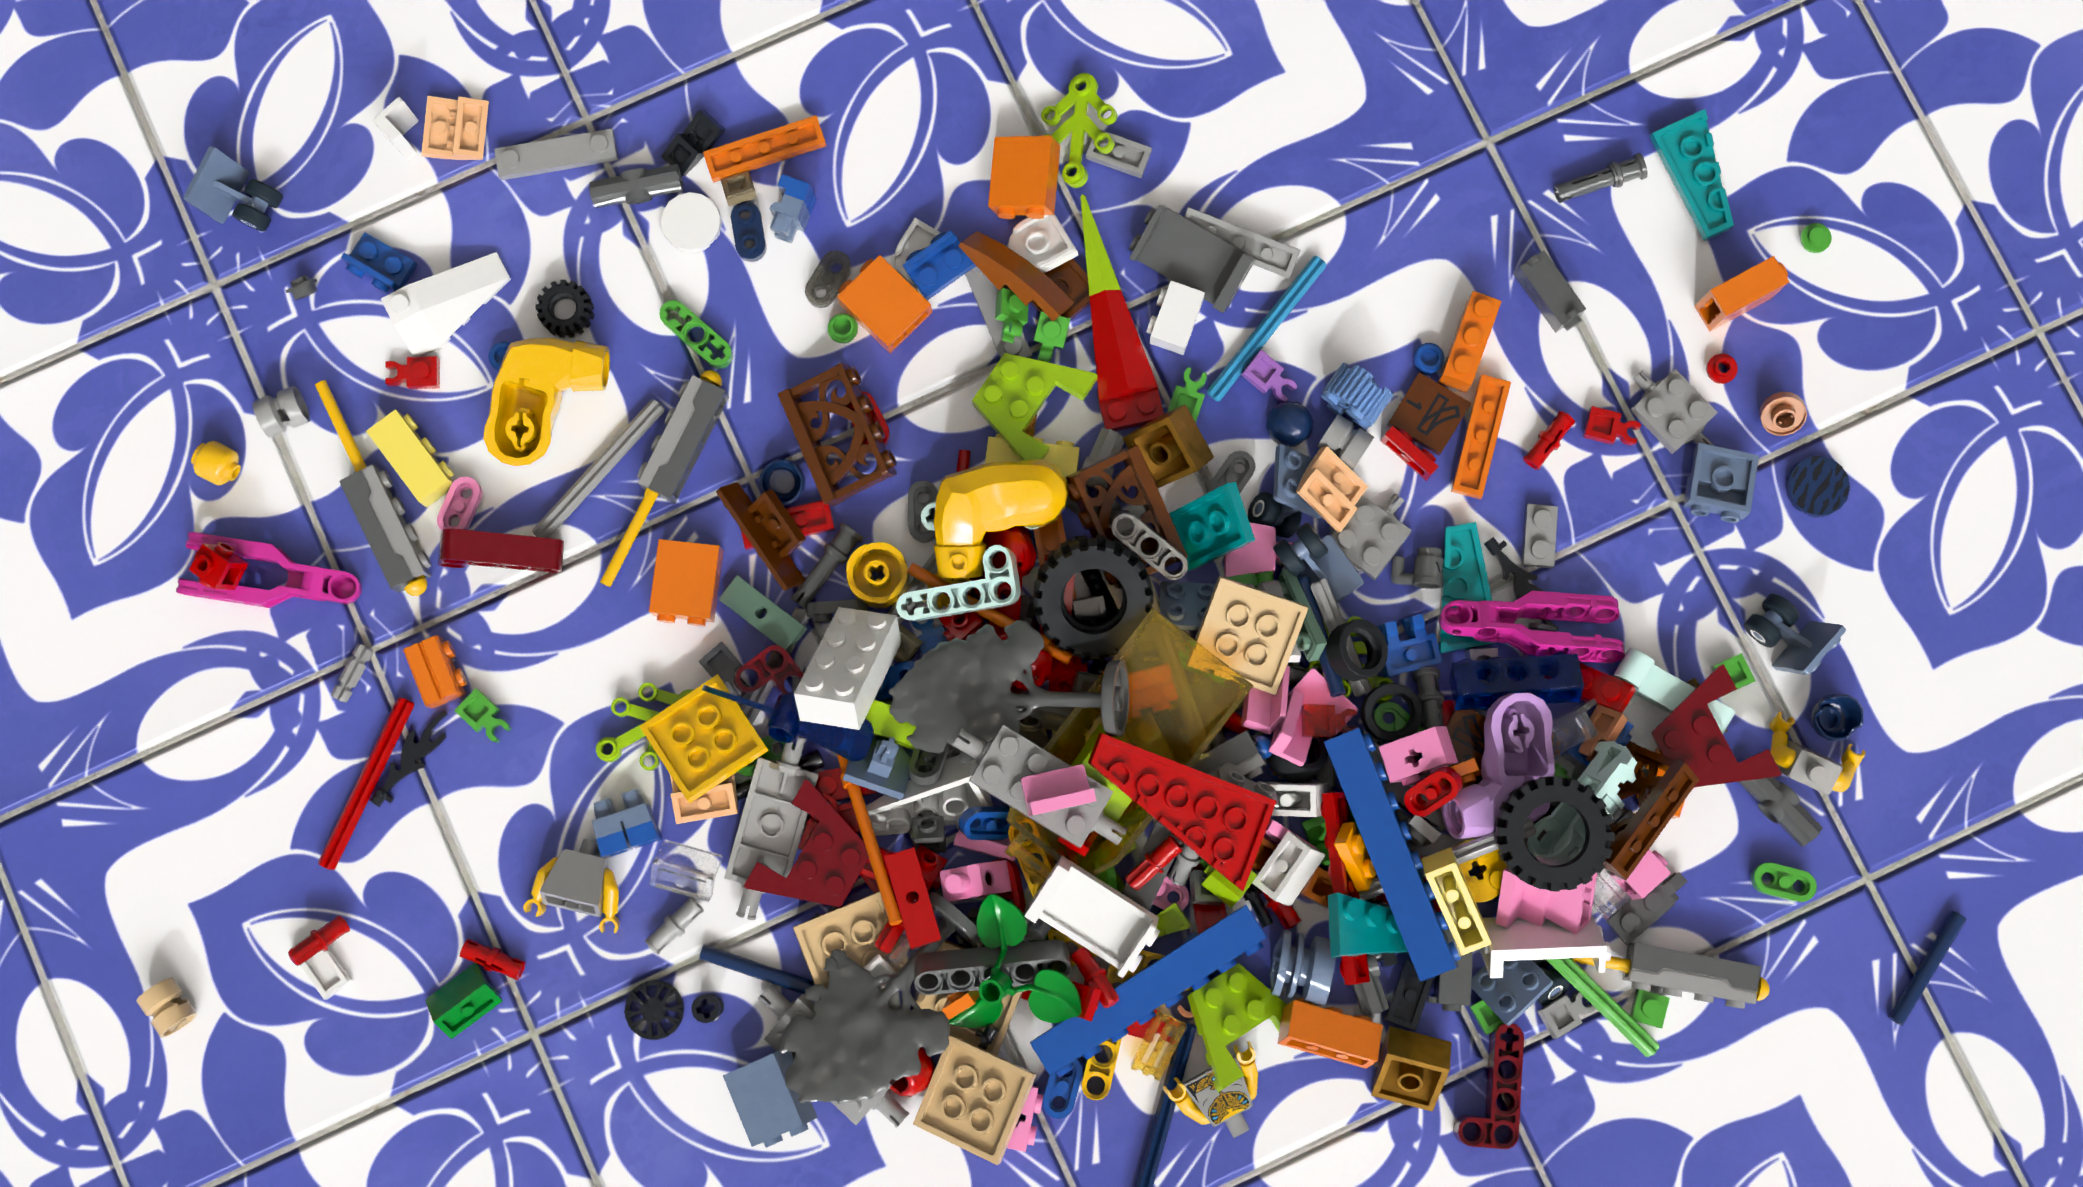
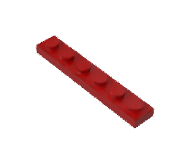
M1344 792L1322 794L1321 814L1325 819L1326 826L1324 842L1329 851L1330 865L1328 875L1333 884V892L1360 899L1359 892H1357L1334 845L1342 823L1350 822L1348 801ZM1367 954L1341 956L1340 972L1344 978L1345 985L1370 982Z

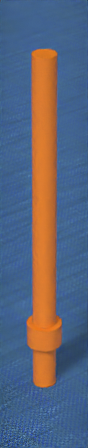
M915 563L911 564L907 572L932 588L952 585ZM967 594V600L971 605L979 602L978 599ZM995 609L975 611V613L1003 629L1015 622ZM1042 633L1041 636L1044 640V648L1042 650L1068 665L1073 657L1072 653L1066 650L1062 651L1056 647L1053 639L1049 640Z
M848 749L839 750L836 752L842 771L840 778L844 789L848 790L891 926L900 924L902 918L860 786L843 780L850 756Z

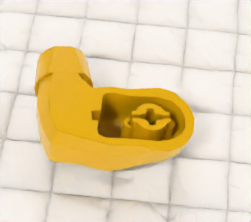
M529 338L512 342L506 350L491 391L489 416L484 428L483 437L488 452L500 462L513 466L530 465L543 457L551 443L553 422L560 408L562 392L569 388H572L573 392L606 390L610 372V352L608 346L579 340L573 343L556 338Z
M1043 459L1021 462H991L943 477L936 496L934 517L936 544L933 546L938 576L942 578H974L983 576V555L986 551V544L983 543V538L986 531L997 532L1014 526L1043 527L1055 522L1065 509L1068 497L1065 478L1056 465Z

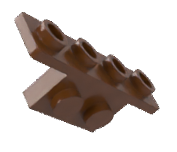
M738 482L720 487L716 493L723 502V505L735 519L741 531L746 535L757 551L758 556L766 564L781 588L788 590L802 584L805 578L789 555L806 540V537L772 489L765 491L752 503Z

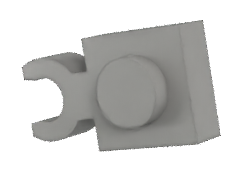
M1579 991L1572 995L1571 1001L1567 995H1562L1537 1010L1553 1039H1558L1582 1024L1583 1022L1579 1017L1580 1013H1592L1596 1010L1592 1004L1587 1007L1582 1004L1583 995Z

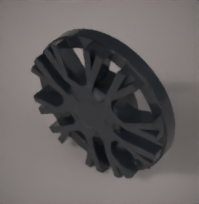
M651 980L641 983L627 997L624 1010L625 1019L631 1030L642 1038L658 1040L668 1037L678 1029L683 1020L684 1002L682 996L674 986L664 981ZM657 985L654 997L648 994V986ZM665 987L668 989V992L666 993L665 997L661 999L659 998V996ZM639 991L647 998L644 1002L637 995ZM674 995L678 1005L668 1007L666 1001ZM633 1000L640 1003V1010L631 1011ZM668 1010L678 1012V1017L667 1016ZM641 1013L643 1018L633 1022L632 1017ZM663 1019H668L673 1024L668 1031H665L662 1026ZM643 1021H647L649 1024L646 1033L638 1029ZM657 1022L658 1035H653V1023Z

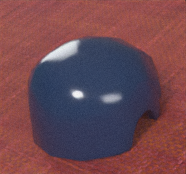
M1285 401L1279 403L1270 411L1267 417L1266 429L1270 438L1278 445L1283 444L1287 447H1296L1311 436L1314 420L1310 411L1299 402Z
M785 459L774 460L767 464L760 474V489L762 493L772 489L783 505H789L800 499L805 490L806 478L803 470L793 461Z
M1847 694L1824 696L1814 705L1811 711L1812 727L1819 736L1829 741L1849 739L1850 735L1863 725V708L1857 699Z

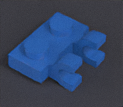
M1423 614L1401 619L1404 631L1410 636L1409 640L1401 642L1398 637L1396 620L1377 625L1384 635L1388 647L1387 661L1382 670L1383 678L1443 663L1435 633L1426 634Z

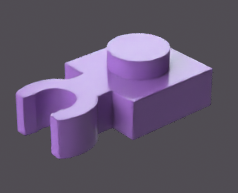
M1263 350L1258 351L1240 374L1263 394L1270 388L1274 398L1281 403L1288 400L1281 392L1282 386L1288 387L1291 391L1297 388L1293 380L1283 379L1279 376L1284 368Z

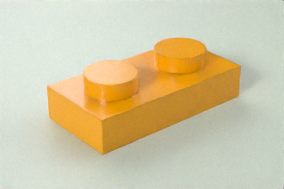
M1342 823L1334 845L1357 892L1369 891L1372 880L1377 873L1355 823Z

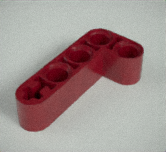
M443 529L440 534L438 565L450 568H465L467 565L560 573L562 572L564 541L544 537L463 529Z
M778 645L767 647L735 672L734 684L737 689L744 693H751L768 681H771L800 720L794 693H789L785 689L784 682L789 676L796 677L800 682L804 674L783 647ZM774 651L780 654L782 663L779 668L773 669L767 665L765 658L768 652ZM744 670H751L756 674L757 682L753 687H746L741 683L740 676ZM800 721L820 747L826 749L835 748L844 740L845 731L843 727L825 725L827 729L834 728L836 733L833 735L834 742L831 740L824 741L822 737L825 735V731L821 725L814 729L812 722Z
M1502 1023L1490 1033L1485 1117L1464 1115L1459 1117L1453 1126L1454 1136L1465 1145L1510 1149L1518 1141L1524 1034L1516 1024L1512 1023L1510 1026H1507L1505 1023ZM1508 1031V1033L1513 1034V1040H1508L1506 1047V1041L1501 1040L1500 1035ZM1499 1050L1513 1051V1056L1499 1054ZM1504 1060H1508L1512 1065V1072L1506 1078H1502L1498 1073V1066ZM1506 1092L1510 1097V1105L1506 1109L1500 1110L1496 1104V1099L1499 1094ZM1468 1122L1475 1123L1477 1127V1133L1472 1139H1465L1462 1132L1464 1125ZM1500 1125H1505L1509 1132L1507 1139L1503 1142H1498L1494 1135L1495 1129Z

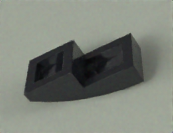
M699 110L684 132L675 136L661 157L669 165L677 164L682 176H686L704 157L703 152L712 148L725 131V128L705 110Z

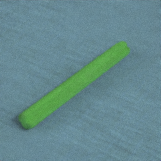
M1572 958L1546 959L1644 1056H1653L1660 1047L1659 1043Z

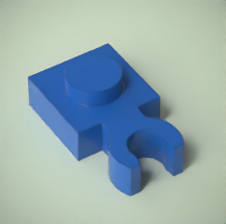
M928 619L924 624L911 621L912 626L922 632V635L918 636V638L923 641L920 647L923 655L930 649L935 648L937 643L948 642L947 638L942 634L945 631L943 625L934 629V619Z

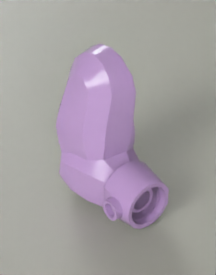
M1508 693L1498 698L1488 709L1484 722L1485 750L1481 760L1482 780L1478 784L1461 789L1454 799L1441 806L1443 822L1453 838H1475L1496 831V826H1494L1495 819L1499 817L1501 811L1499 808L1502 802H1506L1509 798V793L1515 788L1518 789L1523 785L1522 783L1547 776L1554 777L1555 763L1551 740L1553 721L1551 711L1543 699L1531 693ZM1550 802L1535 808L1528 818L1535 822L1544 816L1550 808Z

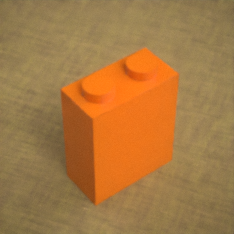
M1052 136L994 138L988 207L999 218L1014 219L1016 215H1026L1028 218L1042 219L1044 215H1054L1061 147Z
M881 255L875 260L869 259L860 268V274L853 281L851 279L847 280L838 290L839 295L837 299L839 305L889 353L901 344L932 313L931 304Z
M1772 256L1711 289L1694 307L1710 332L1772 299L1790 282L1787 270L1781 262H1777L1776 258Z
M658 539L649 612L653 616H657L656 621L675 623V619H686L687 624L693 626H705L706 622H715L724 550L719 545Z

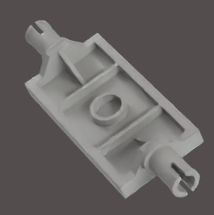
M1001 725L994 739L987 743L962 728L957 735L958 737L953 741V747L975 758V763L978 764L969 782L1078 848L1082 847L1089 833L1093 831L1110 840L1116 846L1123 839L1121 837L1122 834H1126L1127 827L1104 815L1103 809L1113 791L1088 776L1089 788H1094L1097 801L1028 816L1021 778L1071 766L1008 727Z
M787 733L780 760L773 761L758 757L724 876L725 879L742 884L741 887L744 890L736 915L744 918L746 908L750 906L747 916L748 920H756L760 899L765 892L746 889L743 886L757 862L762 863L784 877L788 876L793 867L808 814L791 803L804 780L810 781L815 787L819 775L817 772L802 769L799 765L807 739L798 736L796 747L793 748L794 734Z
M770 984L763 991L762 995L758 997L760 1001L778 1016L777 1020L779 1022L764 1038L776 1051L781 1050V1036L794 1016L800 1014L811 1019L815 1016L814 1003L806 999L805 994H802L795 1002L791 1003L773 984ZM791 1052L794 1059L796 1052ZM891 1079L886 1090L878 1092L871 1099L864 1098L861 1101H846L840 1104L836 1101H830L855 1125L871 1109H877L895 1128L910 1114L889 1095V1088L896 1081L894 1079Z

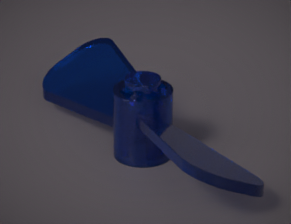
M703 685V691L771 713L765 732L777 741L792 743L795 741L798 733L850 761H860L869 752L874 729L867 719L864 720L860 730L800 721L793 692L779 695L774 708L732 693Z

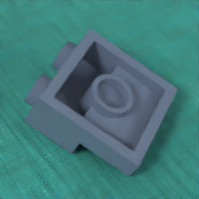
M1698 443L1695 446L1691 475L1687 478L1683 507L1691 508L1690 513L1696 516H1708L1709 513L1719 514L1722 521L1737 523L1740 519L1746 518L1751 513L1759 455Z

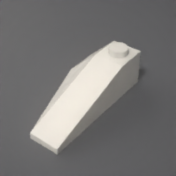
M495 252L408 284L381 298V301L392 323L413 356L423 357L443 347L451 339L450 336L461 325L464 326L471 319L470 316L482 304H486L511 278L498 253Z
M959 755L946 759L940 778L935 783L923 786L909 780L902 800L884 795L868 804L866 808L875 836L908 833L912 829V818L926 816H944V826L957 825V829H959V818L965 810L974 806H993L990 794L969 782L978 765L975 763L976 760L963 763L958 758Z

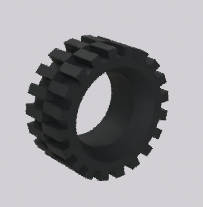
M1547 776L1524 782L1521 787L1515 788L1509 793V798L1506 802L1503 801L1499 808L1501 810L1499 817L1495 819L1496 835H1494L1495 844L1499 848L1498 854L1512 874L1533 887L1560 892V890L1565 889L1568 891L1577 889V886L1582 883L1586 885L1593 880L1592 876L1596 872L1601 873L1605 868L1603 863L1606 857H1611L1613 850L1610 849L1611 841H1615V832L1611 831L1612 816L1607 814L1604 808L1606 804L1594 794L1595 791L1573 779ZM1559 801L1574 808L1581 816L1586 832L1585 842L1579 854L1571 861L1562 865H1545L1538 862L1527 850L1523 837L1524 825L1528 816L1535 808L1547 802Z

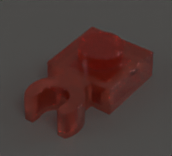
M1304 704L1302 705V737H1335L1336 729H1339L1342 733L1352 731L1357 727L1347 726L1345 724V717L1355 716L1357 711L1346 709L1339 714H1335V705Z

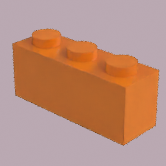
M1472 291L1465 304L1437 383L1464 393L1468 391L1475 378L1500 308L1501 300Z
M1298 998L1283 1007L1277 1044L1366 1069L1378 1062L1383 1025L1372 1022L1373 1019L1367 1016L1356 1015L1353 1017L1343 1014V1010L1339 1008H1322L1315 1006L1312 1002L1304 1001L1303 998Z

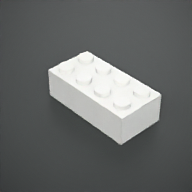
M838 607L794 693L800 721L860 730L902 643L897 615Z

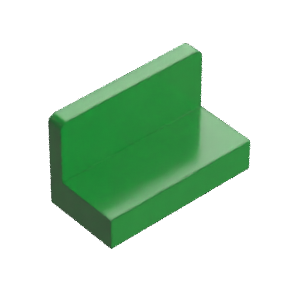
M474 963L430 995L425 1001L433 1022L449 1038L453 1039L503 1000L500 993L486 981L481 967Z

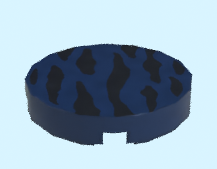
M1814 456L1804 459L1793 467L1787 478L1786 490L1790 502L1797 510L1809 514L1808 516L1824 517L1839 510L1848 499L1850 484L1848 475L1840 464L1831 458Z

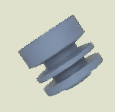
M1282 930L1276 946H1274L1270 963L1271 994L1280 996L1283 984L1287 983L1286 997L1293 998L1299 985L1303 986L1304 1001L1325 1005L1330 993L1336 957L1331 958L1330 939L1315 936L1310 948L1306 949L1304 948L1303 933H1297L1294 946H1291V931Z

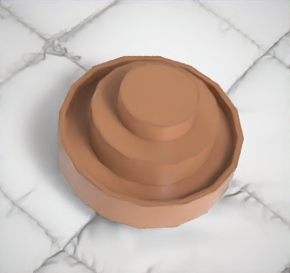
M1779 392L1765 399L1760 407L1759 416L1762 426L1767 432L1777 436H1786L1801 429L1806 422L1807 411L1804 401L1798 395L1792 392Z

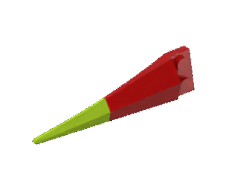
M1082 194L1080 200L1096 374L1098 375L1099 408L1104 428L1120 431L1143 426L1164 414L1152 369L1088 202Z

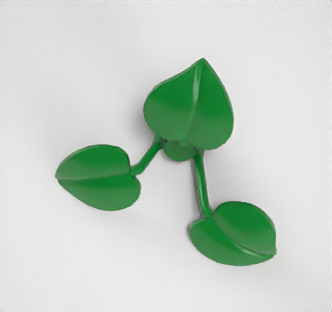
M997 894L987 896L978 912L977 933L981 942L986 947L997 948L1001 946V951L994 967L991 969V975L979 986V997L976 1003L951 1018L949 1024L966 1028L990 1025L1001 1016L1003 1011L1002 1000L1008 994L1014 996L1016 993L1027 990L1032 991L1029 995L1028 1003L1031 1011L1038 1019L1048 1023H1058L1078 1017L1082 1012L1080 995L1073 982L1060 971L1053 969L1041 970L1035 976L1034 985L1025 984L1017 987L1012 986V981L1007 974L1000 972V967L1007 953V945L1016 946L1023 941L1027 933V921L1023 912L1010 901Z

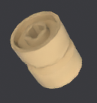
M172 977L152 986L136 1000L146 1016H153L151 1024L161 1038L180 1030L197 1016V1012L189 1000L181 999L183 991Z

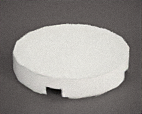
M692 192L680 194L669 201L662 212L661 226L663 234L671 245L682 252L695 253L703 251L710 247V244L720 235L722 221L719 210L711 199L702 194Z

